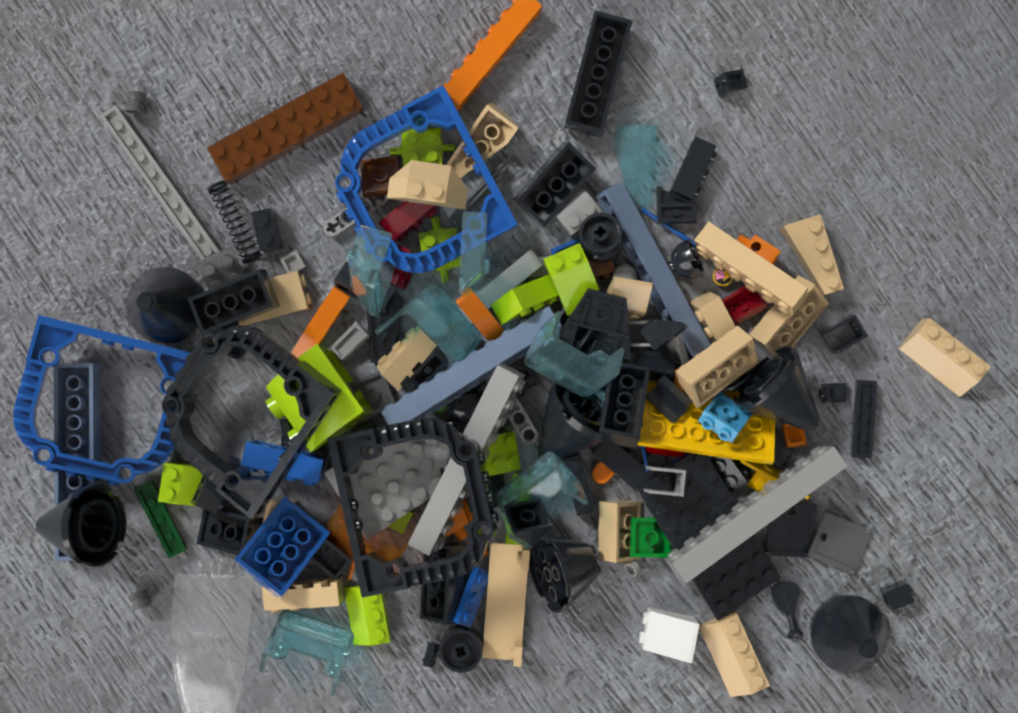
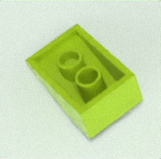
M580 243L544 259V265L567 316L571 315L587 288L599 290Z
M174 461L165 462L158 502L195 506L191 504V500L203 475L196 468H193L191 464Z

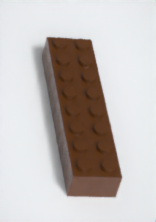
M341 73L208 146L207 149L225 182L232 185L365 111L345 74Z

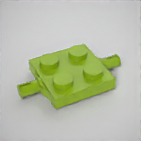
M440 128L429 129L422 134L409 130L402 134L401 147H389L390 156H402L403 166L411 160L442 164L444 152H455V143L443 144Z
M435 217L431 218L433 229L429 232L418 233L421 252L457 235V228H441L439 217H436V222ZM460 256L433 270L440 272L441 283H445V279L446 282H450L448 270L462 267V258Z

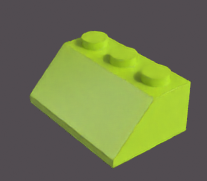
M359 584L344 587L354 645L372 646L390 642L392 633L385 594L362 598Z

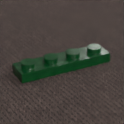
M154 480L134 489L168 558L170 559L187 550L188 547L166 504L158 502L159 490Z

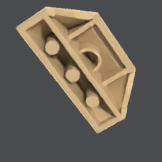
M411 160L389 179L387 199L466 210L468 188L452 166Z

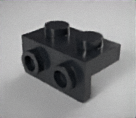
M721 457L710 459L730 493L747 484L752 477L750 468L742 464L740 460Z

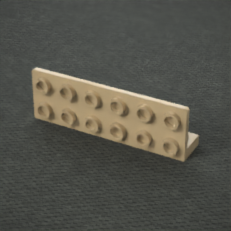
M491 543L482 657L513 660V666L521 667L522 639L530 545Z

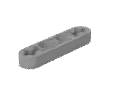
M385 195V200L381 201L379 199L375 201L377 206L374 207L373 203L369 200L370 197L361 198L363 202L370 204L368 211L370 215L385 206L390 200ZM345 208L324 223L323 230L328 236L336 237L356 224L354 219L350 223L344 222L343 216L348 208ZM338 218L340 219L341 223L345 226L342 228L341 225H338L335 228V233H333L332 231L328 232V229L330 228L329 224H338L339 222L336 220Z

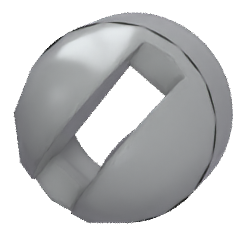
M638 560L629 561L624 566L626 572L631 577L637 576L642 570V565Z

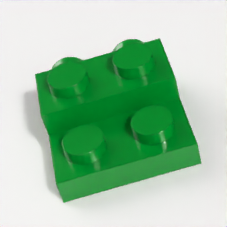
M631 517L630 557L668 558L672 547L654 517Z

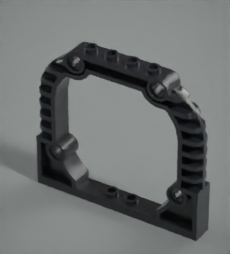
M234 326L222 331L217 330L205 333L196 340L194 350L186 357V363L176 373L174 383L166 390L167 394L162 401V409L167 414L166 424L169 425V437L175 445V450L193 468L200 471V474L206 476L211 483L217 485L215 489L247 517L253 519L262 514L342 390L306 361L301 362L296 356L288 352L276 340L269 337L267 333L255 327ZM234 346H240L251 352L285 380L284 389L286 393L296 397L300 417L306 421L297 436H294L289 441L287 451L283 452L278 458L279 463L271 476H252L245 467L232 468L199 440L194 434L189 420L195 408L193 394L214 359L228 354Z
M431 417L413 419L327 438L362 598L454 579L468 573L479 563L486 551L488 541L496 535L499 518L497 512L493 510L494 495L492 491H489L488 483H490L488 471H485L483 464L485 463V455L483 451H480L477 441L465 439L462 432L452 424ZM419 439H434L448 445L452 460L464 469L474 515L467 528L468 546L461 553L454 556L416 564H408L402 557H396L389 561L374 551L366 553L362 534L363 522L358 516L359 504L358 500L354 497L350 475L357 473L365 460L370 461L380 457L383 447ZM369 444L374 448L373 455L367 451ZM465 444L470 445L472 448L470 455L464 452ZM482 525H486L489 527V535H485L482 533ZM393 564L400 567V573H396L393 570Z

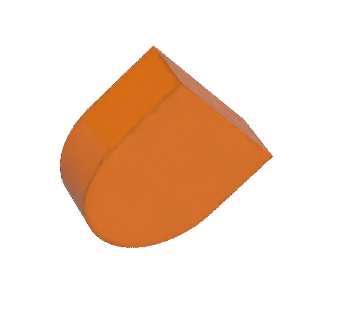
M601 461L595 465L591 473L593 480L599 484L607 483L615 474Z

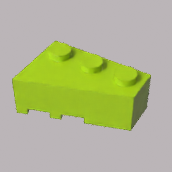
M548 274L511 289L492 303L491 306L501 325L520 316L524 317L533 310L536 312L545 307V304L550 306L556 303L559 296Z

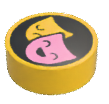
M717 268L713 272V281L719 286L728 285L732 281V278L729 276L730 273L725 269L721 271Z

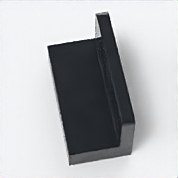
M665 375L658 380L656 387L646 394V399L671 423H675L683 416L693 402Z

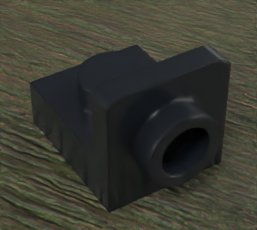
M743 69L724 72L714 78L715 88L719 97L730 92L742 91L748 88Z
M846 383L821 384L818 394L822 403L847 402Z

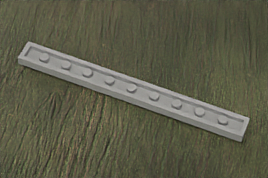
M114 105L101 114L100 117L201 260L220 252L119 107Z

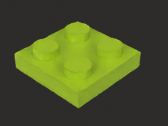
M515 431L499 434L495 444H491L488 451H490V454L485 463H483L484 469L488 471L489 476L521 469Z

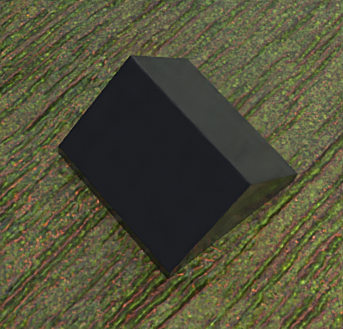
M541 498L503 505L514 536L532 546L553 528Z

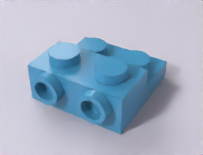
M719 392L703 411L698 422L702 424L704 429H711L717 433L721 440L732 443L753 413L741 410L734 404L733 399Z

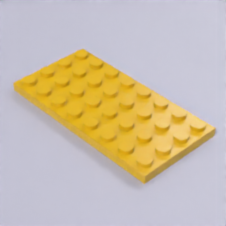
M648 381L646 394L656 387L657 382ZM732 390L722 392L731 399L734 396L738 398L740 394L738 391L733 392ZM715 396L699 408L692 402L689 410L675 423H671L645 399L638 445L772 465L774 463L775 420L752 414L735 440L730 443L729 441L721 440L718 434L711 429H704L702 424L698 422L703 411Z

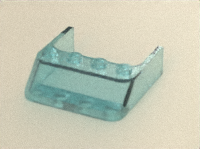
M463 212L459 272L460 297L469 289L473 291L485 280L486 276L490 275V262L487 259L486 243L487 213Z
M437 285L426 287L375 329V333L378 335L401 315H412L447 356L449 364L441 371H447L459 360L463 361L480 341L477 331Z

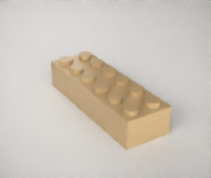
M708 222L694 240L698 251L697 254L705 260L709 258L714 262L713 265L721 271L723 269L728 271L732 279L737 282L739 280L744 282L748 290L753 293L757 291L762 295L761 298L770 304L773 302L778 305V310L785 315L789 313L793 316L807 298L808 288L712 223Z

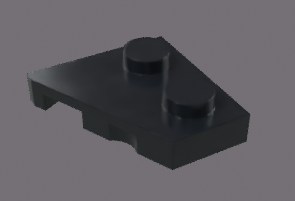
M656 187L657 224H696V202L683 199L676 193L667 192L662 189L663 187Z

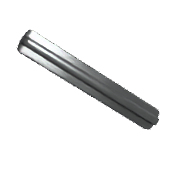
M500 163L491 173L495 183L508 172V167ZM484 181L467 198L466 210L456 209L450 216L456 224L489 192Z

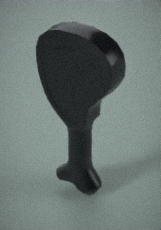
M784 581L775 584L771 588V597L776 607L787 616L790 627L787 638L792 639L796 637L802 639L804 634L798 629L795 619V603L800 594L799 588L794 582Z

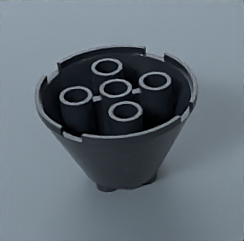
M545 535L532 546L529 567L534 585L540 598L545 597L549 603L546 606L555 613L566 611L602 573L601 567L597 563L596 549L593 545Z

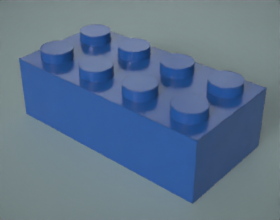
M258 440L247 441L241 465L246 466L249 471L253 472L264 470L266 475L271 476L279 463L278 458L288 448ZM302 451L285 479L291 481L301 479L304 480V484L315 486V484L324 480V466L327 457Z

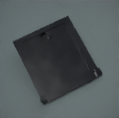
M796 503L767 525L766 555L811 558L807 554L814 539L817 505Z

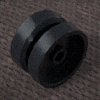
M608 213L592 214L584 219L580 225L579 242L586 258L595 263H606L612 261L620 253L623 243L622 228L619 221Z
M459 624L454 625L445 632L439 649L440 659L444 666L451 671L463 673L474 669L478 665L483 652V643L476 629ZM460 646H464V647H465L463 650H460V649H459Z

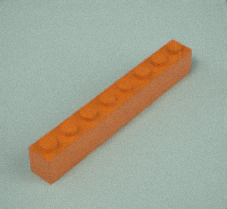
M513 0V5L510 9H505L499 18L501 20L497 24H492L487 31L488 35L484 40L481 38L475 45L476 50L472 54H467L461 68H456L450 76L451 80L447 84H443L457 112H459L542 12V5L538 1Z

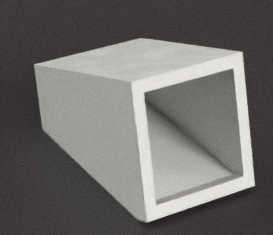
M648 607V611L644 612L642 624H645L644 631H641L639 635V643H641L642 649L692 663L700 625L694 616Z

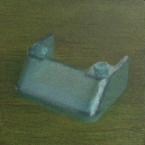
M360 225L352 250L349 249L346 255L351 277L350 286H352L353 292L367 312L378 317L395 270L394 266L383 263L392 233Z
M558 311L541 326L525 355L524 363L527 367L580 396H591L619 375L625 349L621 347L611 356L603 351H595L588 356L558 338L561 332L558 325L562 314Z
M549 451L543 454L501 488L497 494L496 500L509 538L528 549L532 545L514 536L503 505L541 498L543 504H545L561 490L565 495L572 496L584 505L588 503L580 481L555 453Z
M285 610L280 613L264 648L259 672L263 673L269 657L277 660L284 659L288 655L289 650L326 662L324 672L327 676L334 678L330 694L334 696L351 650L354 634L350 629L296 611Z

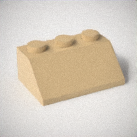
M599 501L598 560L618 563L641 559V557H630L631 517H642V501Z

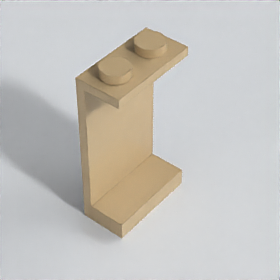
M294 271L270 278L280 307L241 322L239 326H251L253 323L293 312L310 310L312 300L310 294L305 291L304 286H307L304 274L301 275V272Z

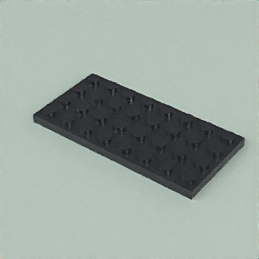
M688 453L667 467L686 470L684 497L644 492V488L674 491L675 472L661 471L636 487V490L673 550L676 548L680 550L685 546L684 542L691 537H694V539L698 537L704 527L708 525L710 527L717 523L715 520L723 514L727 516L732 512L731 508L736 505L735 500L707 455ZM754 534L693 578L692 581L714 618L719 620L773 584L781 576Z

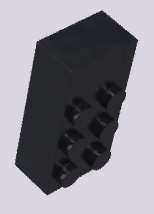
M257 269L187 298L201 335L217 330L222 331L280 307L268 273L263 269Z

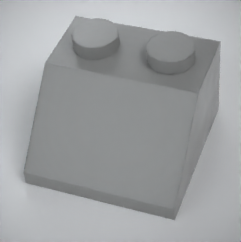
M580 187L554 217L571 238L579 232L580 225L584 219L592 214L602 213L592 197Z

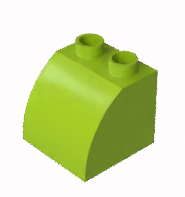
M319 344L313 346L297 359L301 362L306 361L339 387L342 392L304 448H308L310 452L319 451L328 445L327 438L342 435L374 412L360 390L355 393L356 398L354 397L348 385L353 379L330 348ZM278 374L266 386L271 397L265 400V402L277 419L286 416L294 428L287 433L291 440L294 436H297L306 421L300 417L296 397L286 393L284 389L285 380Z

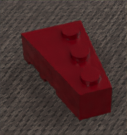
M406 201L398 208L396 207L379 224L395 243L397 241L401 243L409 236L408 232L412 229L415 231L424 224L423 220L427 217H434L439 212L437 209L440 206Z

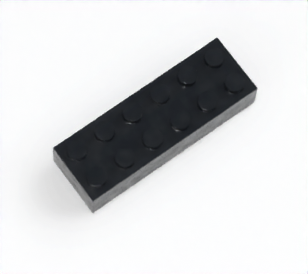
M595 10L566 117L565 129L599 138L602 137L633 20Z

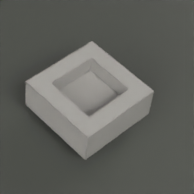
M298 250L280 258L287 273L301 271L306 268Z

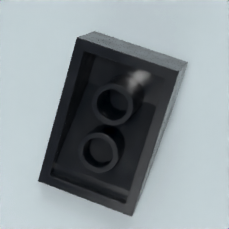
M203 509L196 544L238 555L263 524L264 518L257 516L250 519L244 513L225 509L218 510L217 514Z

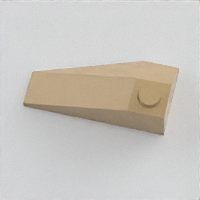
M489 103L469 130V134L482 159L485 161L507 145L519 127L507 113L495 104ZM463 141L446 164L452 166L460 179L473 170L472 165L475 164L472 157L468 159L463 150L466 146Z

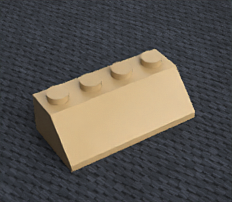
M799 275L795 280L806 286L808 291L807 298L792 316L789 313L785 315L778 310V305L774 304L749 334L755 343L772 357L778 355L775 350L781 347L791 346L793 348L829 304L814 283Z
M931 318L921 319L898 348L958 397L976 385L991 367Z
M736 326L675 371L680 385L697 408L759 363L754 340L739 326Z
M734 610L719 620L714 618L699 625V629L730 697L754 694L770 686L738 614Z

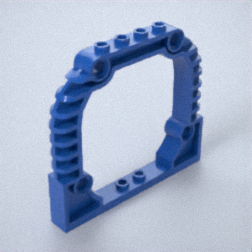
M444 85L361 130L349 141L344 149L340 165L341 173L335 179V185L339 191L336 195L341 204L345 202L348 208L345 212L349 220L352 221L354 219L357 225L354 229L358 237L364 238L366 244L363 246L367 254H372L380 263L389 262L394 267L410 273L433 271L518 226ZM416 119H425L424 125H415ZM430 127H438L447 131L456 127L466 146L463 148L468 159L472 157L475 163L472 165L477 176L481 174L491 194L485 197L479 215H472L467 218L464 231L419 253L400 252L392 239L380 235L359 195L362 191L363 182L357 171L364 156L374 148L411 129L422 134L428 131ZM344 179L351 180V184L348 188H343L341 186V183ZM473 221H478L481 227L479 230L473 231L470 228V224ZM381 248H387L388 254L384 258L378 256V251Z
M38 315L13 410V422L16 433L22 443L33 452L34 461L39 465L46 466L45 470L58 472V469L65 470L66 475L78 477V474L87 475L86 479L98 481L101 478L107 480V484L118 486L119 483H129L135 479L136 475L148 473L163 464L175 447L169 437L170 429L169 425L166 424L167 414L164 411L151 449L140 459L123 457L112 464L63 453L61 446L57 442L42 438L36 424L37 407L49 367H56L60 364L62 359L60 352L77 342L79 334L101 339L102 344L114 346V343L122 344L123 349L130 351L138 348L157 353L156 361L164 374V378L160 382V390L165 395L167 394L164 388L167 381H175L176 373L183 368L186 363L185 359L190 352ZM48 352L55 354V360L51 363L45 360V355ZM43 449L48 450L50 453L47 461L40 458V452ZM122 468H129L131 470L130 478L125 479L121 477L120 471Z

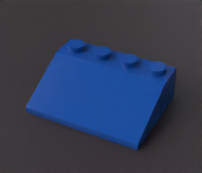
M284 496L234 560L275 597H282L330 532Z

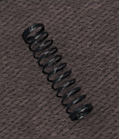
M225 181L216 182L207 189L209 194L214 195L212 201L217 202L215 207L221 209L219 215L224 216L222 221L227 223L225 228L232 229L229 232L230 236H235L232 242L239 243L236 246V250H242L239 256L245 257L242 259L243 264L253 262L262 256L260 250L247 255L241 254L248 248L257 245V243L248 247L237 248L243 242L252 239L253 236L242 241H234L238 236L249 232L250 229L231 235L232 231L246 225V222L236 227H227L233 221L241 219L243 215L233 220L224 221L228 215L238 212L240 209L221 214L222 210L236 204V202L234 201L223 207H217L221 201L233 197V195H228L220 200H214L218 194L230 189L225 188L228 184Z

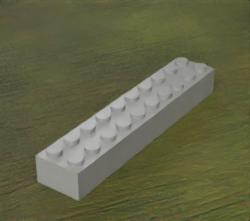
M505 364L497 365L463 433L465 439H473L478 442L480 451L484 452L485 461L490 454V451H488L491 444H495L499 436L497 433L500 426H504L508 418L506 416L509 408L512 409L516 403V393L523 389L526 382L523 380L524 374ZM465 444L464 452L467 455L472 453V448L470 445ZM452 458L408 545L428 556L442 549L446 542L444 536L453 528L455 524L453 518L461 512L464 506L461 502L465 496L468 497L469 495L464 469L462 466L457 465Z
M826 445L815 447L810 451V456L798 459L792 469L789 470L787 468L779 473L780 477L778 479L765 483L763 490L751 493L745 503L742 504L740 502L731 508L732 512L727 516L723 514L715 520L717 523L710 527L708 525L704 527L698 537L695 539L694 537L689 538L684 542L685 546L680 550L676 548L671 551L665 561L677 578L684 583H688L845 469L848 465L834 446L826 447Z

